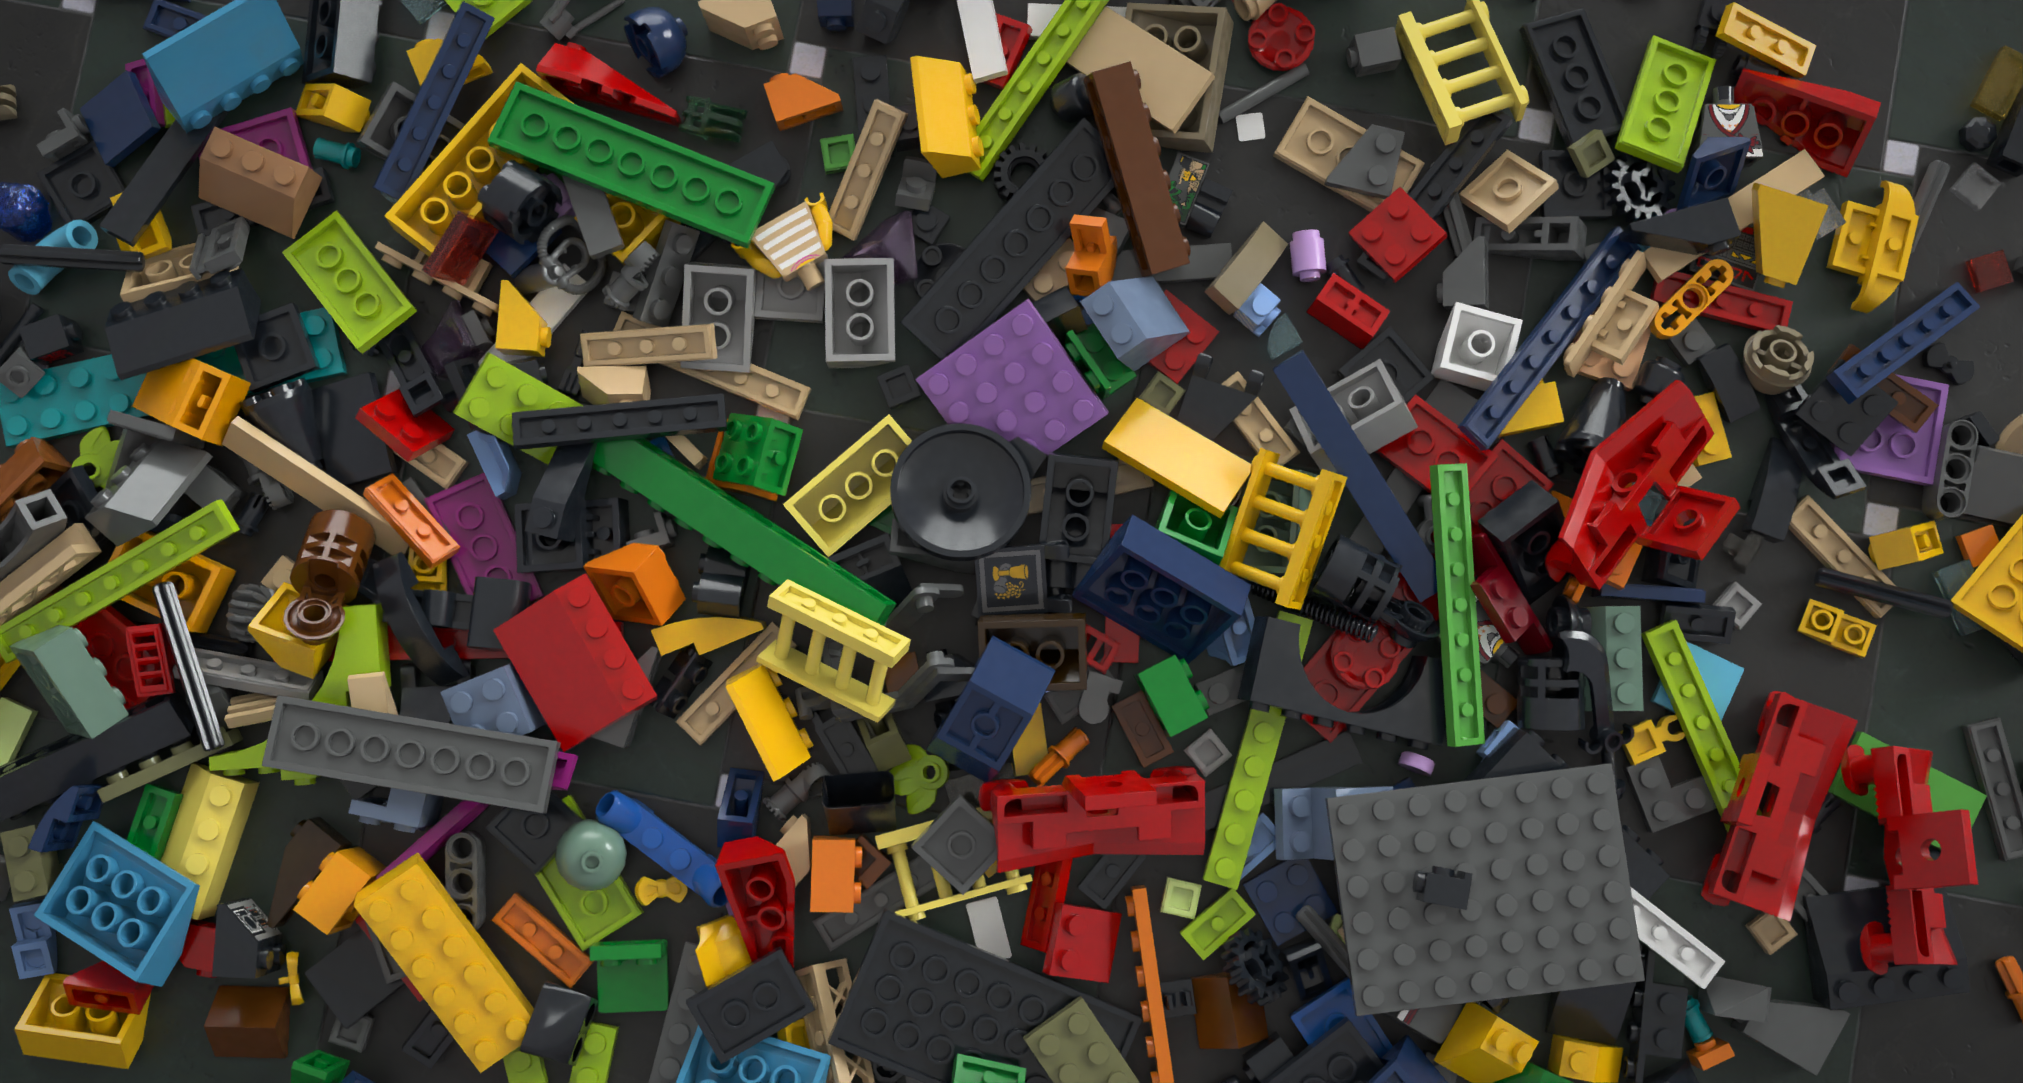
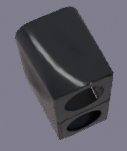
M876 771L825 775L827 792L822 777V804L830 836L896 830L894 776L890 772Z
M546 981L540 991L523 1037L520 1051L529 1055L576 1066L587 1036L586 1034L598 1006V1000Z

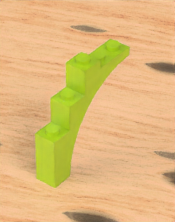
M381 603L343 607L345 621L339 630L333 663L322 687L312 701L351 707L347 681L349 675L384 671L389 687L391 686L387 623L382 622L384 611ZM267 740L247 749L222 752L209 757L210 771L223 770V776L245 774V769L258 768V774L276 773L281 770V780H294V785L297 786L315 784L316 778L321 777L262 766Z

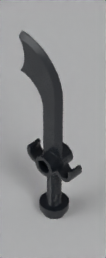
M1562 631L1558 637L1564 645L1566 654L1563 671L1581 672L1587 678L1590 686L1594 725L1589 731V737L1592 743L1589 745L1587 741L1578 738V745L1589 754H1597L1601 751L1602 764L1612 763L1617 800H1620L1626 791L1624 780L1617 778L1615 751L1620 749L1622 744H1627L1633 739L1634 729L1624 723L1622 734L1615 731L1608 659L1600 642L1592 635L1583 631Z

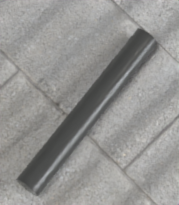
M1302 63L1300 66L1289 70L1221 109L1218 117L1221 124L1228 122L1308 76L1309 70L1307 66Z

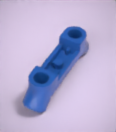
M617 790L608 792L600 799L595 810L598 822L615 829L624 839L696 892L709 906L719 908L729 902L715 867L717 862L715 857L711 854H706L653 814L654 811L641 801L629 798Z

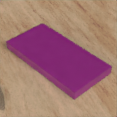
M481 473L424 499L430 514L444 529L443 523L450 531L449 535L460 546L459 552L450 559L467 595H473L475 577L479 576L519 580L532 584L530 603L545 596L535 573H517L516 529L503 500L495 497L485 473Z

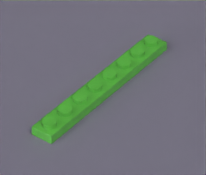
M1467 463L1431 465L1430 482L1447 746L1459 747L1485 744L1476 595L1470 587L1475 579Z

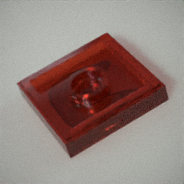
M458 211L425 263L422 271L430 277L453 283L456 282L461 285L466 284L499 229L483 218Z

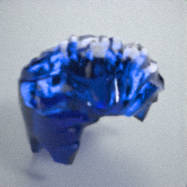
M17 182L0 183V229L22 242H33L36 239L43 238L52 227V219L48 211L49 202L34 185Z

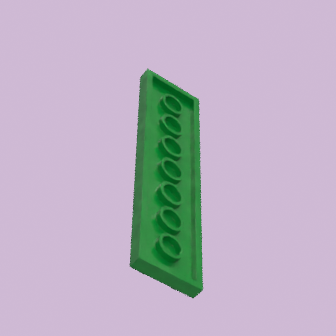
M517 81L487 140L492 148L747 249L775 189L773 182Z

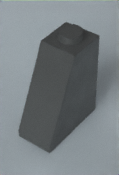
M1770 999L1768 1023L1733 1018L1730 1027L1799 1068L1817 1076L1847 1022L1850 1013L1842 1009L1830 1010L1822 1004Z

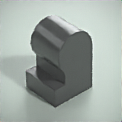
M1088 670L1087 690H1082L1077 710L1079 716L1090 724L1101 723L1105 720L1109 713L1107 702L1109 693L1119 694L1123 681Z

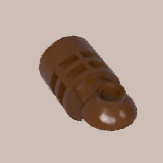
M337 509L318 512L310 520L290 574L292 586L300 596L288 605L284 611L283 619L288 631L306 644L321 645L326 643L331 636L340 630L345 621V611L342 606L356 598L376 540L374 529L366 520L354 513Z

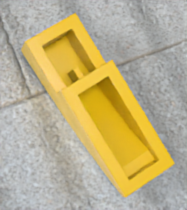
M707 616L677 621L653 629L651 632L661 656L694 643L698 654L702 655L767 628L765 621L747 617H740L738 619Z

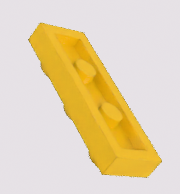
M1735 2L1726 5L1716 33V37L1796 79L1806 76L1816 45Z

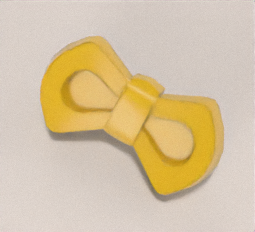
M643 876L635 886V896L643 906L649 905L657 897H668L672 901L680 903L687 894L688 886L674 876L666 880H653Z
M293 951L286 953L288 976L278 979L279 985L289 983L292 1006L303 1004L305 1001L299 986V973H297L299 952Z

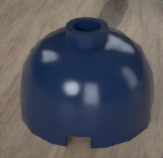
M659 7L643 8L624 17V20L629 22L624 25L628 42L638 59L643 55L652 67L646 68V71L655 78H662L680 66L686 55L687 42L685 36L688 35V31L684 22L679 17L674 18L671 13Z

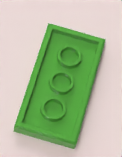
M1857 732L1851 745L1861 746L1864 749L1865 755H1870V749L1889 746L1864 732ZM1840 766L1828 792L1838 799L1878 818L1879 813L1876 812L1878 806L1875 804L1877 799L1874 797L1877 792L1873 790L1876 785H1868L1869 793L1865 796L1851 793L1843 781ZM1930 767L1928 785H1930L1933 812L1959 809L1969 810L1972 829L1987 795ZM1934 840L1930 846L1941 851L1940 844Z

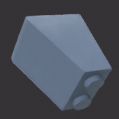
M1153 276L1109 281L1080 301L1117 359L1133 371H1136L1191 333Z

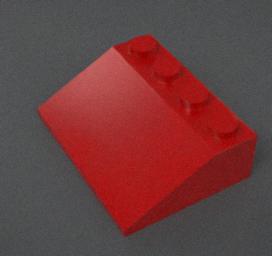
M586 573L554 590L493 630L557 742H561L560 747L563 752L568 751L657 699V694Z

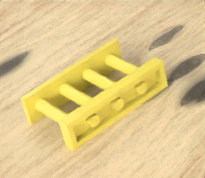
M1466 0L1463 12L1423 25L1420 22L1416 23L1411 11L1398 15L1395 30L1397 40L1445 145L1459 140L1461 128L1466 121L1506 108L1510 109L1515 122L1523 119L1526 107L1529 104L1528 92L1525 86L1519 85L1489 21V11L1484 1ZM1467 24L1471 25L1477 38L1438 52L1429 51L1425 43L1428 37ZM1482 51L1490 66L1451 80L1442 79L1438 71L1439 65ZM1495 79L1503 94L1462 109L1458 106L1455 107L1451 100L1452 93Z
M788 579L769 595L767 607L782 614L778 639H775L757 656L756 662L878 723L896 702V699L882 693L888 667L892 668L908 652L911 639ZM795 622L813 630L808 655L790 647ZM826 636L844 645L838 670L821 662ZM857 652L875 660L869 686L851 677Z
M980 807L976 808L993 824L991 811H983ZM934 820L875 836L878 850L886 848L888 855L892 854L906 907L895 911V913L914 921L926 918V910L998 890L1006 889L1007 895L1027 890L1026 883L1033 881L1031 873L1020 876L1019 869L1005 872L1007 880L986 885L983 873L972 885V890L967 891L964 895L961 893L953 895L950 883L931 866L939 899L919 904L905 850L908 849L907 842L916 840Z

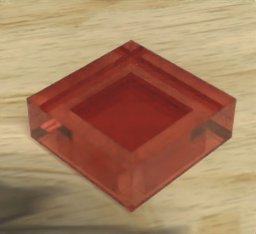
M2003 250L1966 261L1976 294L2014 282Z

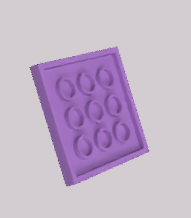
M1029 298L916 378L918 384L947 424L963 423L981 426L996 432L1008 442L1019 436L1046 453L1047 456L1049 452L1055 451L1109 412Z

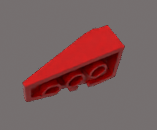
M568 42L564 46L555 43L537 65L536 72L541 79L564 96L678 127L681 125L682 120L676 110L589 52H586L587 49L579 44Z
M1743 68L1734 89V104H1752L1755 109L1757 122L1760 125H1766L1778 134L1780 140L1789 146L1791 144L1800 152L1806 149L1819 168L1844 177H1848L1877 118L1881 102L1846 90Z
M758 836L724 842L715 867L751 961L753 962L781 946L794 968L795 878L785 850Z

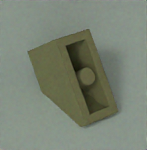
M893 712L886 714L878 723L869 718L857 720L865 745L879 771H886L912 759Z

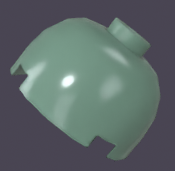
M585 819L572 824L560 837L556 845L555 861L560 875L568 884L579 890L596 891L608 887L618 879L625 867L627 850L623 837L615 829L598 822L597 819Z

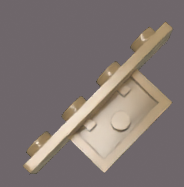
M380 242L375 246L377 250L384 254L381 260L399 270L403 265L413 269L414 271L411 276L427 285H431L432 281L443 285L442 292L458 301H461L463 296L474 302L472 308L488 317L493 312L498 314L499 305L478 294L493 267L489 262L469 252L457 272L452 275L426 268L430 257L421 250H419L416 258L412 260Z
M1637 250L1632 259L1628 258L1624 261L1619 271L1618 280L1613 287L1609 286L1603 293L1600 307L1595 315L1591 314L1587 317L1582 326L1581 336L1576 343H1571L1566 349L1563 361L1567 375L1574 378L1591 351L1623 365L1660 309L1658 302L1632 291L1647 268L1643 252Z

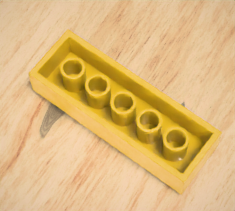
M522 63L518 65L385 215V218L397 233L430 258L458 214L485 222V227L489 224L484 219L482 204L478 201V194L483 186L490 184L495 176L501 172L503 165L507 161L515 160L518 163L526 164L533 170L539 167L492 148L487 141L516 81L573 103Z
M418 852L356 893L354 902L356 910L480 1073L521 1046L534 1010L533 1006Z

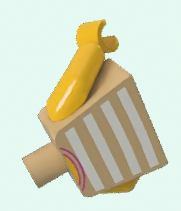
M819 193L820 200L816 203H810L808 197L805 198V202L757 228L748 249L736 246L734 243H731V247L752 268L772 279L782 277L785 282H788L799 276L807 291L819 287L825 282V279L817 265L824 262V259H828L826 251L832 246L833 222L828 212V205L824 194Z

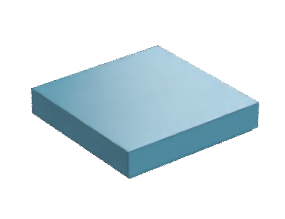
M1687 642L1722 721L1744 672V668ZM1659 680L1650 702L1675 713L1661 680Z

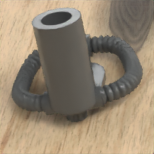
M560 216V218L549 223L541 232L537 242L539 263L527 266L514 279L515 285L521 293L533 294L557 286L558 289H563L572 295H582L592 291L600 283L607 269L606 255L597 258V268L587 282L581 285L569 283V279L586 268L590 260L586 244L583 242L584 238L580 226L574 219L575 216ZM570 225L580 233L579 235L582 240L576 237H569L563 240L548 255V240L561 227ZM569 245H575L581 251V261L578 264L572 265L571 269L566 271L557 258L561 254L567 253L566 248Z

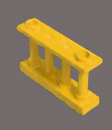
M1260 448L1258 455L1252 460L1250 466L1251 476L1224 556L1218 566L1237 577L1239 576L1276 590V604L1301 610L1347 477L1325 469H1321L1320 475L1313 477L1278 465L1277 462L1280 454ZM1272 478L1310 490L1312 498L1308 509L1303 511L1266 498ZM1260 511L1299 524L1301 529L1297 541L1290 544L1255 531L1254 528ZM1249 543L1288 557L1289 564L1285 575L1278 577L1244 564L1243 560Z

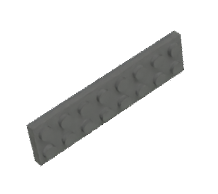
M277 695L262 766L546 814L561 742Z

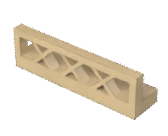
M74 523L0 582V626L31 608L102 552L83 523Z
M847 959L815 964L795 971L815 1005V1010L803 1017L810 1049L831 1056L826 1083H851L855 1074L862 1079L863 1083H875L869 1060L854 1055L853 1060L845 1055L843 1049L828 1044L827 1041L837 1019L835 1010L838 1003L843 1006L852 985ZM837 969L840 983L836 990L829 985L826 970Z

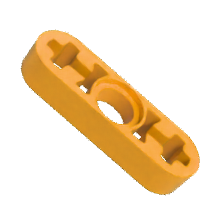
M1714 259L1703 265L1660 307L1649 324L1652 334L1659 339H1670L1683 331L1731 284L1733 269L1730 264L1721 259ZM1715 270L1720 271L1719 280L1707 288L1702 285L1711 277V272ZM1691 290L1697 293L1700 299L1697 308H1689L1684 304L1683 294L1685 291ZM1676 310L1681 314L1671 322V327L1667 329L1662 328L1663 318L1670 316Z

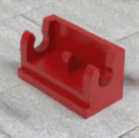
M1333 273L1307 310V313L1362 350L1374 337L1390 313V310Z

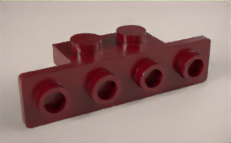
M1486 533L1472 535L1474 571L1478 578L1470 587L1505 644L1517 640L1526 655L1549 652L1554 647L1553 643Z

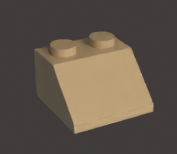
M771 0L698 1L711 32L751 50L757 48L760 50L770 49L776 46L779 40L784 39Z

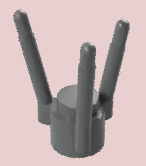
M555 0L552 7L544 14L539 23L557 40L560 41L564 36L572 40L579 31L622 5L625 0H615L574 26L571 23L575 18L565 9L571 0Z

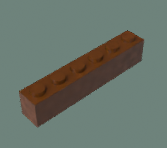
M1131 61L1091 72L1083 80L1142 277L1189 264L1190 246L1186 237L1182 236L1178 224L1181 221L1180 212L1177 205L1172 203L1169 193L1171 189L1170 178L1167 171L1163 170L1159 159L1161 147L1158 139L1152 135L1150 129L1151 113L1148 105L1143 103L1140 95L1141 79L1138 71L1133 69Z

